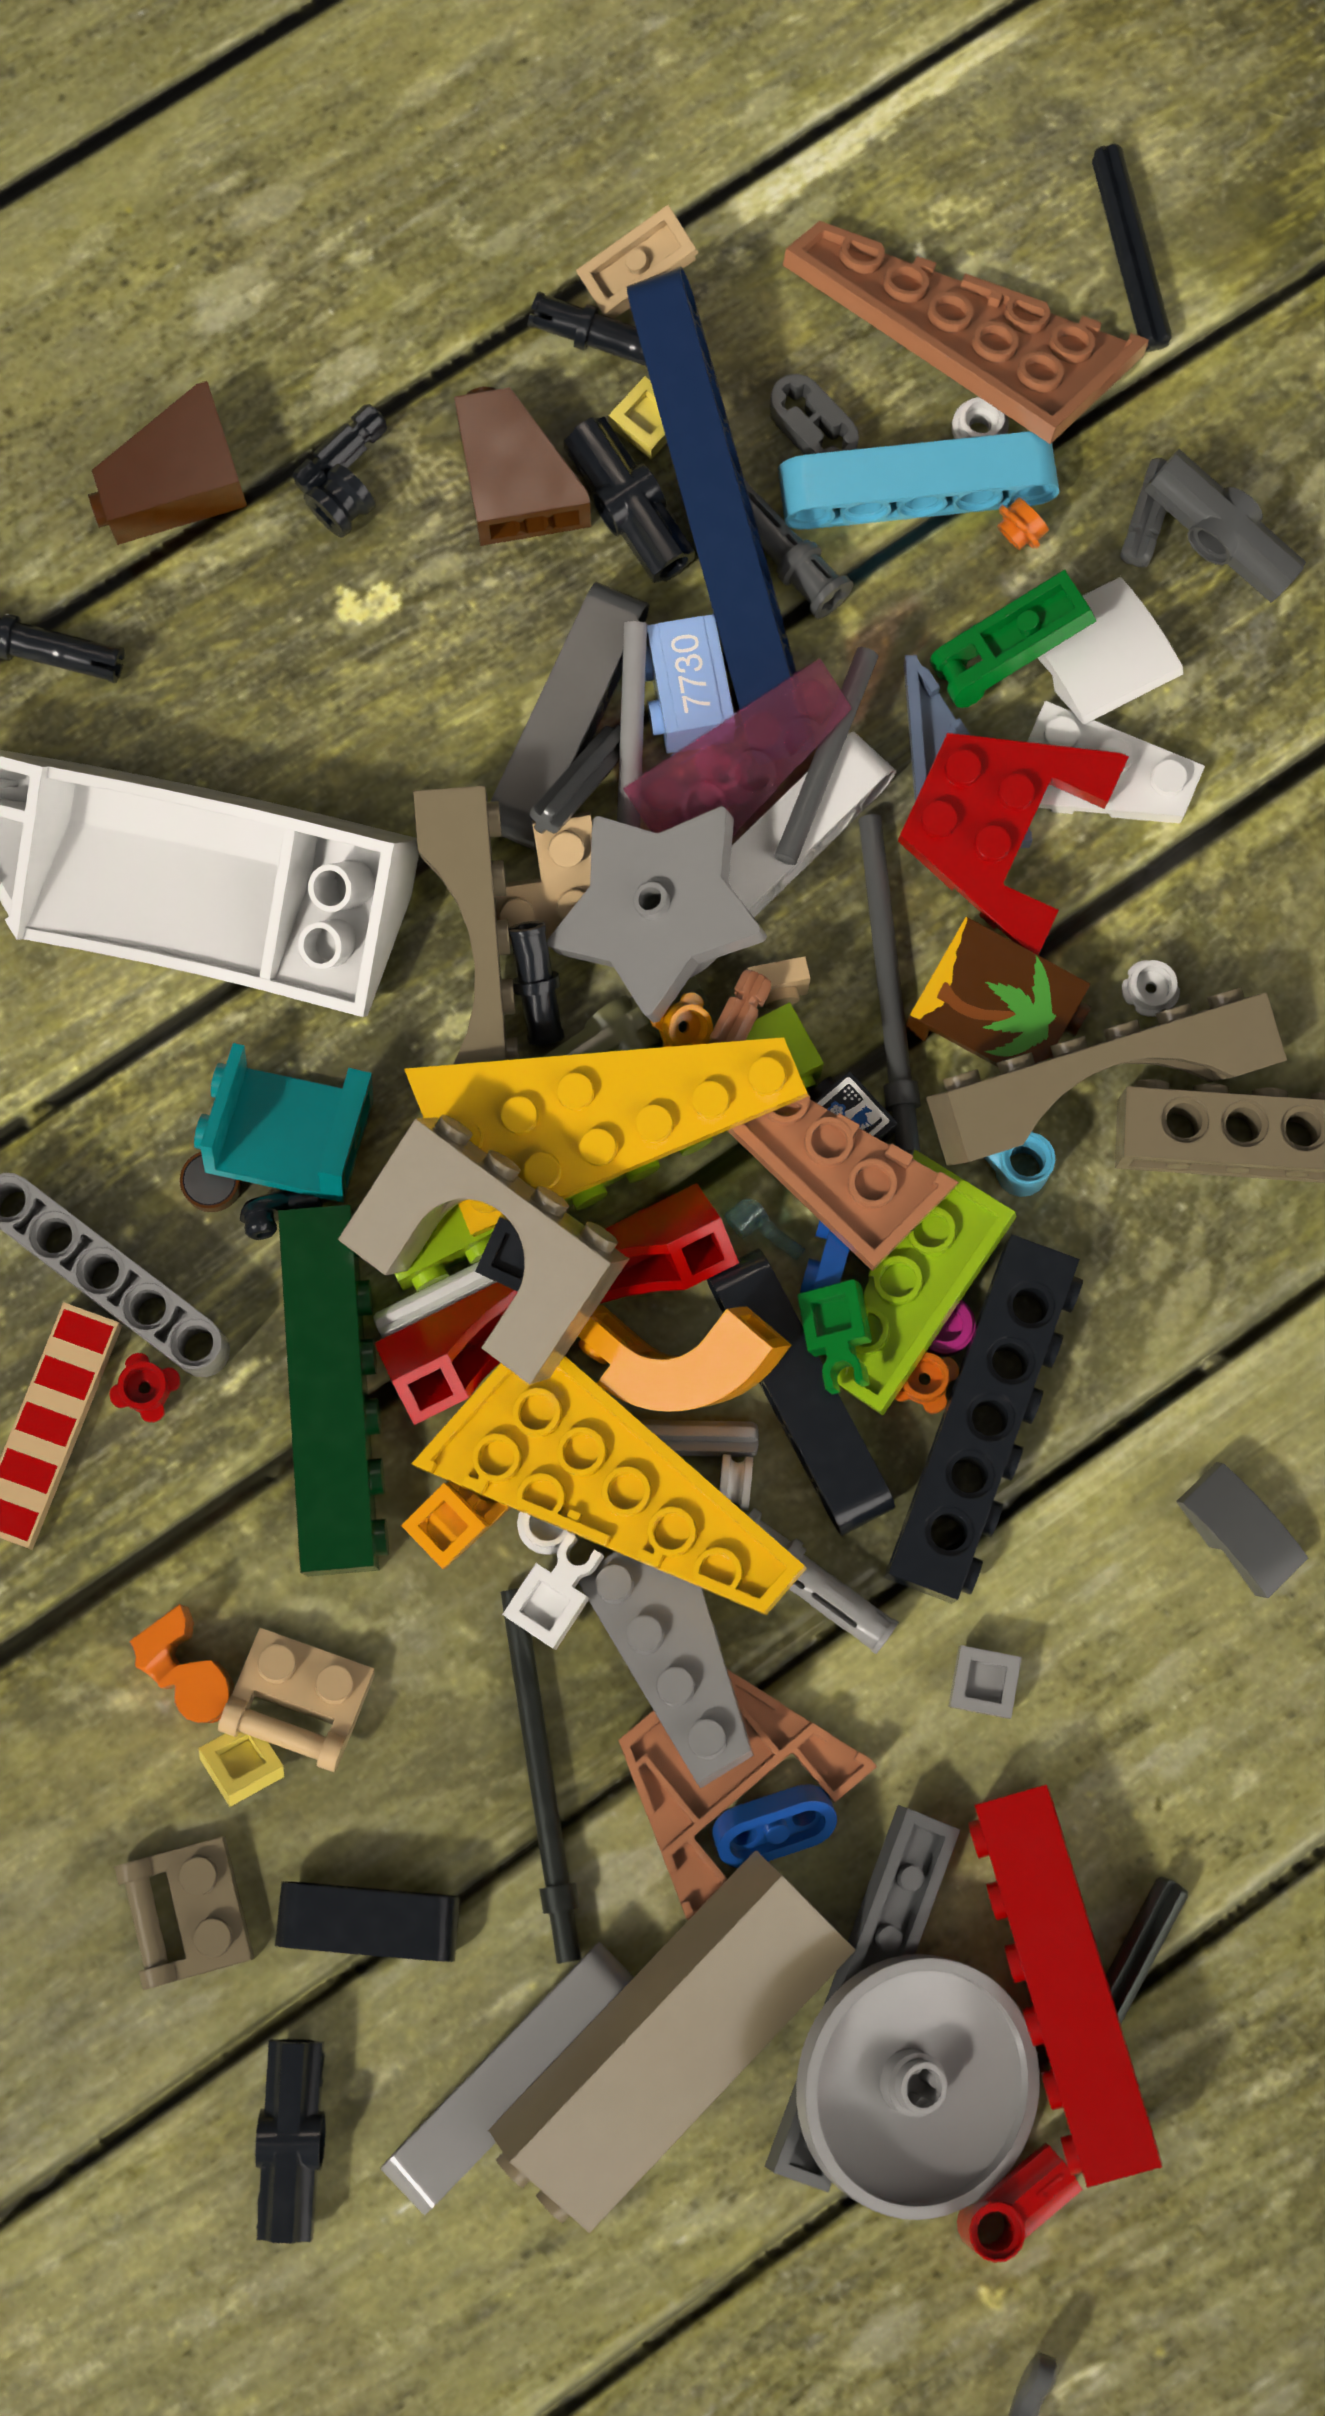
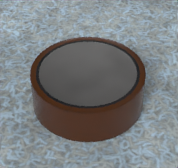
M201 1152L187 1160L180 1174V1187L184 1196L195 1208L201 1211L219 1212L225 1210L237 1200L241 1192V1180L205 1173Z

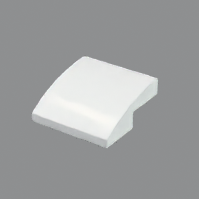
M1121 577L1083 595V598L1093 612L1096 619L1095 623L1038 657L1039 661L1053 676L1055 693L1083 725L1183 675V666L1166 636L1141 600Z

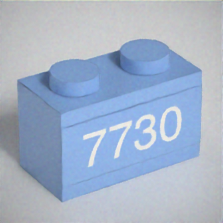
M714 614L647 625L645 682L653 681L656 700L647 701L652 735L663 734L666 754L734 742L735 717Z

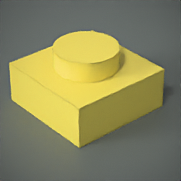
M644 376L608 415V423L613 430L652 459L667 443L651 381Z
M239 1732L237 1737L223 1734L198 1748L201 1762L229 1807L284 1777V1766L269 1742Z

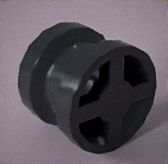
M339 463L335 464L328 471V480L321 487H311L304 494V500L312 513L328 530L340 538L346 536L352 530V521L359 514L367 515L376 507L374 498L365 485L349 469Z

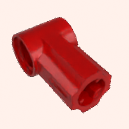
M1044 2143L1009 2172L985 2196L959 2211L957 2217L958 2233L962 2241L983 2259L994 2263L1006 2262L1018 2254L1023 2247L1024 2240L1083 2189L1075 2175L1071 2176L1066 2163L1049 2144ZM990 2212H1001L1004 2218L1002 2235L992 2243H980L977 2233L979 2221Z

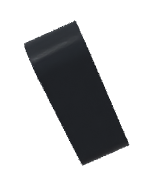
M281 1881L275 1946L300 1950L453 1962L456 1955L461 1897L411 1891Z

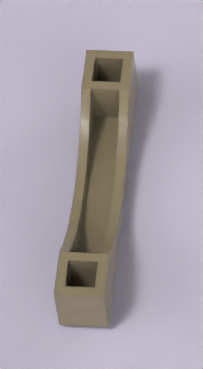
M485 786L413 791L418 852L428 866L442 879L458 904L469 932L475 965L473 1008L467 1034L454 1064L519 1059L517 1037L506 1038L504 1014H515L513 978L502 979L500 955H511L508 919L497 920L495 896H506L504 860L493 861L491 837H502L499 801L488 802Z
M1242 987L1207 997L1210 1008L1197 1013L1192 1012L1190 1003L1155 1013L1158 1025L1141 1030L1137 1019L1104 1029L1106 1041L1088 1046L1086 1037L1082 1036L1052 1045L1050 1047L1053 1058L1037 1063L1034 1061L1032 1052L998 1062L1000 1074L981 1080L979 1071L976 1069L943 1079L946 1091L926 1098L946 1165L951 1166L972 1162L1024 1145L1039 1119L1064 1093L1085 1078L1114 1065L1155 1064L1185 1071L1207 1082L1237 1077L1287 1061L1267 992L1245 998Z

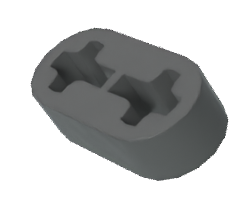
M790 374L779 379L773 386L770 399L771 418L775 425L804 455L857 449L859 440L857 427L815 381L805 375ZM789 396L794 401L804 397L806 399V415L796 406L789 410L785 409L786 397ZM823 433L832 440L841 436L843 438L842 450L835 446L828 447L826 450L822 448Z

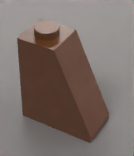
M208 381L193 386L92 469L98 492L88 494L98 527L101 528L109 525L117 545L246 507L244 494Z
M479 387L469 391L466 395L454 397L480 546L591 527L590 500L587 490L510 387L503 389Z

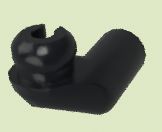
M280 1189L247 1201L241 1209L240 1221L245 1223V1234L249 1238L264 1240L272 1237L277 1231V1224L275 1222L279 1221V1210L323 1207L322 1199Z

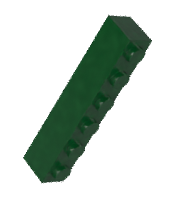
M351 1205L278 1211L300 1573L307 1577L380 1571L379 1556L389 1555L387 1520L376 1519L375 1495L385 1494L384 1466L382 1458L372 1459L371 1435L381 1434L380 1407L378 1398L368 1399L367 1375L377 1374L376 1347L374 1338L364 1339L363 1316L373 1315L372 1288L370 1279L360 1280V1256L338 1240L354 1215Z

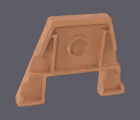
M728 1669V1675L733 1685L754 1756L700 1788L654 1710L618 1740L687 1920L727 1881L725 1875L695 1840V1835L786 1757L794 1754L818 1785L828 1794L833 1803H836L877 1767L869 1757L851 1748L829 1732L808 1721Z

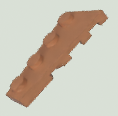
M809 1095L799 1101L727 1130L872 1271L959 1183L944 1173L939 1172L938 1174L913 1159V1155L894 1144L888 1145L860 1129L859 1124L840 1113L836 1115L810 1100Z

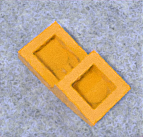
M449 1481L448 1483H443L401 1526L442 1569H445L490 1529L511 1507Z

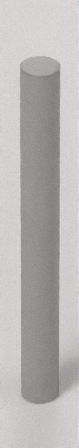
M628 621L624 622L617 822L640 828L647 623Z

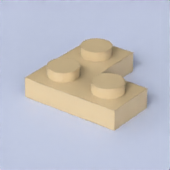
M590 812L573 814L566 824L554 834L547 830L544 834L537 832L534 829L536 822L532 820L541 878L506 883V896H495L497 920L508 919L509 927L523 922L543 921L546 926V939H549L590 887L593 827Z

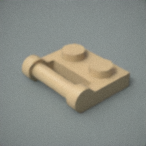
M259 1628L233 1693L222 1712L218 1731L237 1737L239 1732L316 1759L318 1760L317 1767L335 1773L374 1678V1668ZM254 1697H258L330 1723L332 1727L327 1736H323L251 1710L250 1707Z

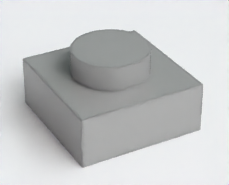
M962 1645L959 1646L948 1707L1011 1719L1022 1657Z

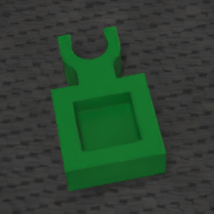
M852 1279L797 1294L807 1350L814 1357L827 1355L826 1362L822 1368L825 1390L832 1395L841 1393L838 1384V1374L845 1367H853L855 1382L861 1387L870 1385L866 1365L857 1357L855 1346L872 1342L861 1284Z

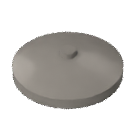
M913 1954L889 1958L869 1966L846 1981L825 2003L808 2032L801 2052L796 2081V2102L802 2134L811 2155L825 2176L838 2189L865 2207L886 2216L900 2219L922 2220L949 2215L966 2208L985 2196L1005 2177L1020 2156L1029 2138L1038 2106L1040 2088L1038 2057L1036 2048L1032 2044L1025 2018L1020 2009L1003 1988L987 1975L960 1962L936 1955Z

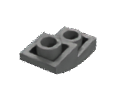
M1216 1462L1176 1501L1208 1547L1220 1549L1225 1553L1255 1596L1269 1598L1308 1559V1556L1273 1512L1224 1463Z

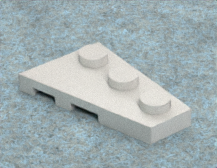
M1047 701L1044 702L1027 741L1117 752L1129 756L1105 809L1052 785H1048L1038 808L1051 809V812L1073 814L1074 811L1106 813L1112 818L1181 823L1205 767L1200 763L1092 720L1083 725L1072 711Z

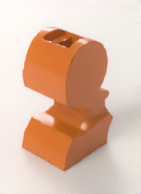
M179 1604L129 1641L136 1655L135 1666L148 1674L160 1688L169 1690L175 1688V1704L179 1712L186 1719L196 1723H215L220 1721L224 1707L233 1693V1680L227 1670L217 1661L207 1660L187 1664L179 1663L175 1656L177 1647L192 1638L194 1627L189 1607Z

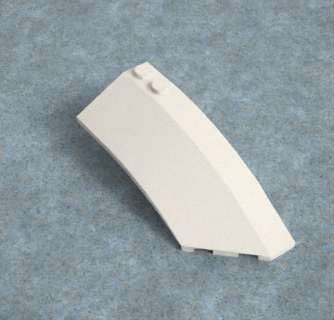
M0 750V902L9 915L5 921L16 940L25 939L149 963L260 989L360 1017L368 1016L411 899L419 857L417 838L310 811L198 786L86 764Z

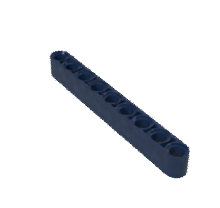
M680 266L628 285L627 295L748 741L757 763L763 765L815 748L816 743L696 301L687 275Z

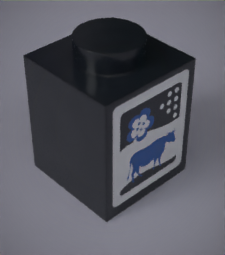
M850 1071L837 1082L831 1076L827 1077L808 1094L810 1100L836 1115L839 1113L859 1124L860 1129L884 1143L894 1135L898 1123Z

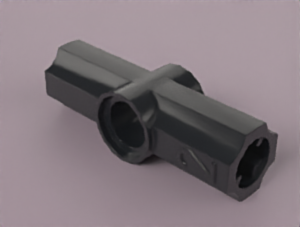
M591 417L575 426L573 432L564 439V449L568 457L575 464L580 475L583 476L591 488L595 507L607 528L617 537L622 535L653 583L659 581L667 582L682 573L684 568L694 560L695 551L667 511L665 497L654 475L643 463L638 465L635 463L605 417L596 419Z
M271 2039L268 2042L265 2108L259 2112L255 2141V2163L257 2168H261L260 2191L257 2203V2240L286 2244L311 2242L313 2240L317 2170L322 2169L326 2139L325 2111H321L325 2041Z

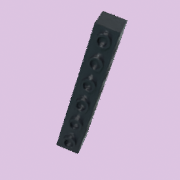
M1013 1234L1005 1243L978 1316L974 1335L966 1349L958 1377L954 1382L947 1406L942 1415L885 1572V1579L951 1604L959 1599L961 1592L971 1595L983 1564V1560L974 1557L981 1534L992 1537L1002 1512L1003 1503L994 1500L1002 1478L1010 1481L1013 1479L1024 1447L1014 1443L1022 1421L1028 1424L1033 1423L1044 1391L1034 1387L1042 1365L1052 1368L1063 1341L1064 1335L1054 1332L1062 1310L1069 1313L1073 1311L1082 1288L1083 1279L1074 1276L1080 1259ZM1025 1295L1037 1300L1042 1308L1041 1321L1036 1323L1021 1321L1013 1311V1299ZM1006 1350L1016 1354L1021 1360L1023 1367L1021 1377L1006 1379L998 1375L992 1363L994 1353ZM979 1406H989L997 1410L1003 1422L1001 1432L994 1436L980 1433L972 1422L973 1410ZM970 1462L979 1468L983 1478L979 1491L967 1493L955 1486L951 1475L954 1464ZM949 1518L960 1526L962 1542L957 1549L945 1550L934 1543L931 1537V1526L934 1520Z

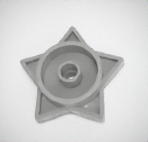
M722 806L660 833H654L600 816L593 818L590 887L547 941L548 946L557 954L614 967L642 1013L653 1023L659 1022L689 978L702 972L716 958L762 943L767 938L765 931L729 884L734 825L733 816Z

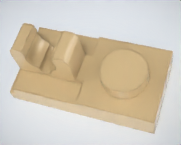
M667 205L582 265L576 272L603 315L615 319L630 308L627 295L628 285L680 266L685 268L696 260L694 256L699 252L669 205Z

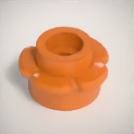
M1018 497L1009 507L1006 508L1004 505H1001L999 508L1003 520L997 527L1016 549L1021 550L1026 544L1033 549L1040 546L1038 541L1049 531V528L1028 503Z

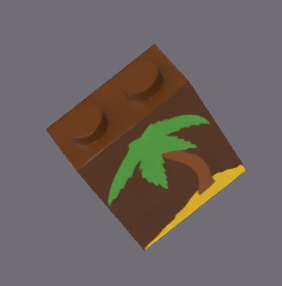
M966 916L910 1013L906 1024V1031L923 1041L933 1031L998 1067V1062L1031 1052L1035 1063L1053 1058L1050 1046L1058 1044L1064 1032L1075 1038L1092 1007L1082 1002L1091 984Z

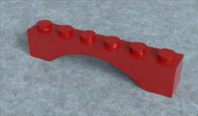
M697 1183L605 1228L617 1239L618 1244L615 1248L628 1257L629 1260L600 1304L626 1296L655 1291L687 1290L739 1264L721 1217ZM496 1282L374 1343L414 1425L468 1399L483 1379L500 1363L484 1351L482 1346L518 1291Z

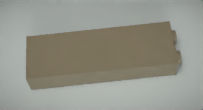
M755 1850L488 2130L503 2152L496 2159L497 2163L521 2188H524L529 2181L540 2189L536 2197L559 2222L564 2223L571 2216L590 2233L856 1950Z

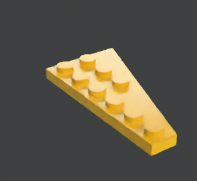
M784 1037L404 1069L423 1118H440L441 1115H446L457 1120L471 1131L472 1137L469 1141L485 1153L493 1150L506 1156L520 1168L519 1178L535 1190L538 1186H543L555 1192L563 1199L808 1097ZM467 1199L458 1204L470 1235L474 1237L494 1229L499 1217L502 1215L496 1208L477 1200Z
M564 1356L550 1378L531 1385L500 1363L411 1463L421 1470L525 1514L528 1513L532 1517L764 1615L770 1612L807 1569L804 1564L566 1356Z

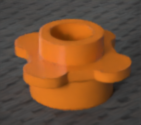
M926 1352L895 1399L899 1402L911 1400L921 1404L925 1411L930 1414H937L943 1411L947 1406L945 1394L949 1383L954 1381L959 1374L957 1363L950 1357L941 1359L935 1354ZM922 1374H927L930 1377L929 1384L922 1385L919 1382V1377Z

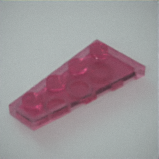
M818 657L626 784L623 790L651 832L660 833L723 806L734 818V836L738 829L770 798L790 773L808 757L848 714L852 706L822 659Z

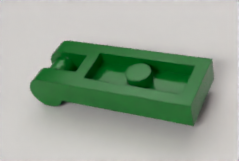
M1064 569L940 646L931 655L930 665L940 679L947 680L949 683L947 693L953 703L958 708L970 707L983 697L986 689L1095 623L1096 619L1091 608ZM979 655L981 661L967 669L968 661Z

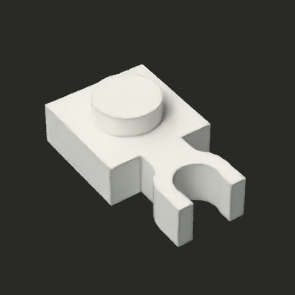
M569 1532L558 1548V1561L553 1571L549 1572L536 1563L502 1614L555 1650H557L590 1599L575 1589L576 1585L583 1577L593 1574L605 1557L594 1549L585 1564L581 1566L573 1565L570 1561V1551L579 1539Z

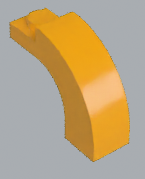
M598 1305L578 1335L580 1338L578 1345L586 1355L598 1363L610 1364L597 1382L600 1387L620 1400L634 1406L665 1412L684 1411L715 1405L747 1392L773 1370L792 1346L791 1343L747 1306L726 1309L701 1343L682 1356H673L654 1349L603 1305Z

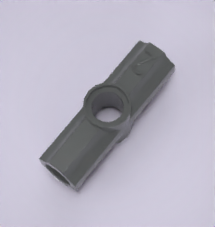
M1180 449L1169 458L1145 487L1144 491L1189 530L1187 533L1188 541L1201 557L1217 565L1228 564L1270 603L1278 598L1304 569L1306 561L1261 522L1263 519L1262 510L1251 496L1234 487H1221Z

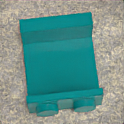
M233 1043L227 1063H218L214 1070L210 1093L211 1097L215 1098L211 1113L210 1115L201 1114L195 1131L194 1147L201 1150L205 1173L344 1203L374 1101L372 1073L348 1068L343 1088L250 1069L247 1066L245 1046Z

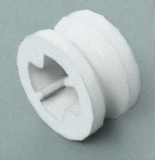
M723 1454L719 1491L730 1501L738 1504L741 1510L748 1511L753 1457H745L742 1462H734L731 1459V1455Z

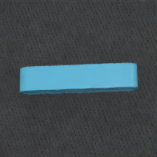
M1031 431L807 454L787 459L778 467L784 520L788 527L798 530L999 510L1001 505H1004L1006 508L1009 507L1018 497L1022 498L1030 506L1049 502L1059 494L1052 443H1047Z

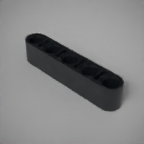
M757 1248L738 1258L739 1264L707 1279V1283L722 1314L728 1308L747 1306L792 1344L779 1363L759 1384L838 1533L843 1536L895 1509V1503L839 1394L832 1395L825 1390L822 1375L823 1364L819 1356L814 1357L808 1352L804 1328L767 1258L760 1248Z

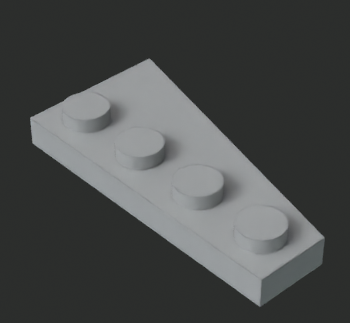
M617 1552L604 1558L593 1574L583 1577L578 1583L585 1595L590 1598V1604L696 1783L702 1788L754 1756L721 1652L716 1629L703 1593L704 1590Z

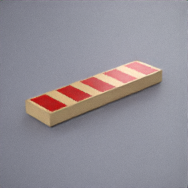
M63 1302L0 1457L1 1539L33 1550L123 1326L121 1323Z

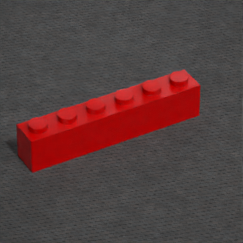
M1046 1784L976 1804L975 1809L978 1819L968 1822L970 1834L978 1858L990 1856L997 1881L986 1883L989 1899L996 1920L1008 1918L1015 1943L1005 1945V1953L1014 1982L1018 1983L1025 1980L1027 1982L1033 2006L1023 2008V2014L1033 2046L1045 2044L1052 2069L1041 2072L1052 2111L1064 2108L1071 2134L1061 2136L1060 2140L1071 2176L1083 2173L1086 2187L1088 2188L1162 2168V2159L1050 1788Z

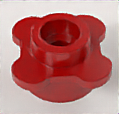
M143 1353L132 1354L125 1361L126 1368L121 1372L118 1383L110 1389V1400L117 1408L129 1407L139 1412L145 1422H158L165 1415L164 1404L170 1393L180 1387V1375L174 1368L167 1367L162 1369L150 1363L148 1356ZM144 1382L149 1383L151 1386L148 1393H141L140 1385Z

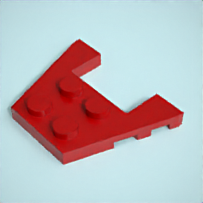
M947 733L899 835L898 842L949 889L958 891L980 911L979 916L994 930L998 928L1011 941L1039 955L1059 910L1005 886L1004 881L1048 785H1052L1105 809L1129 756L1117 752Z

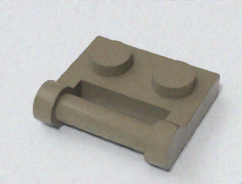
M226 1836L114 1866L118 1885L125 1883L145 1969L138 1971L143 1990L255 1959ZM165 1872L186 1956L184 1959L170 1963L149 1879L150 1876Z

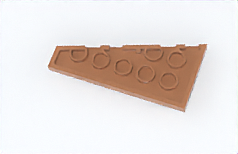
M818 221L789 245L785 251L784 267L1049 444L1144 356L1149 340L1131 333L1128 341L1099 331L1102 322L1083 315L1079 323L1051 314L1047 302L965 273L962 281L940 274L935 272L936 262L917 256L914 262L910 263L885 254L882 243L822 221Z

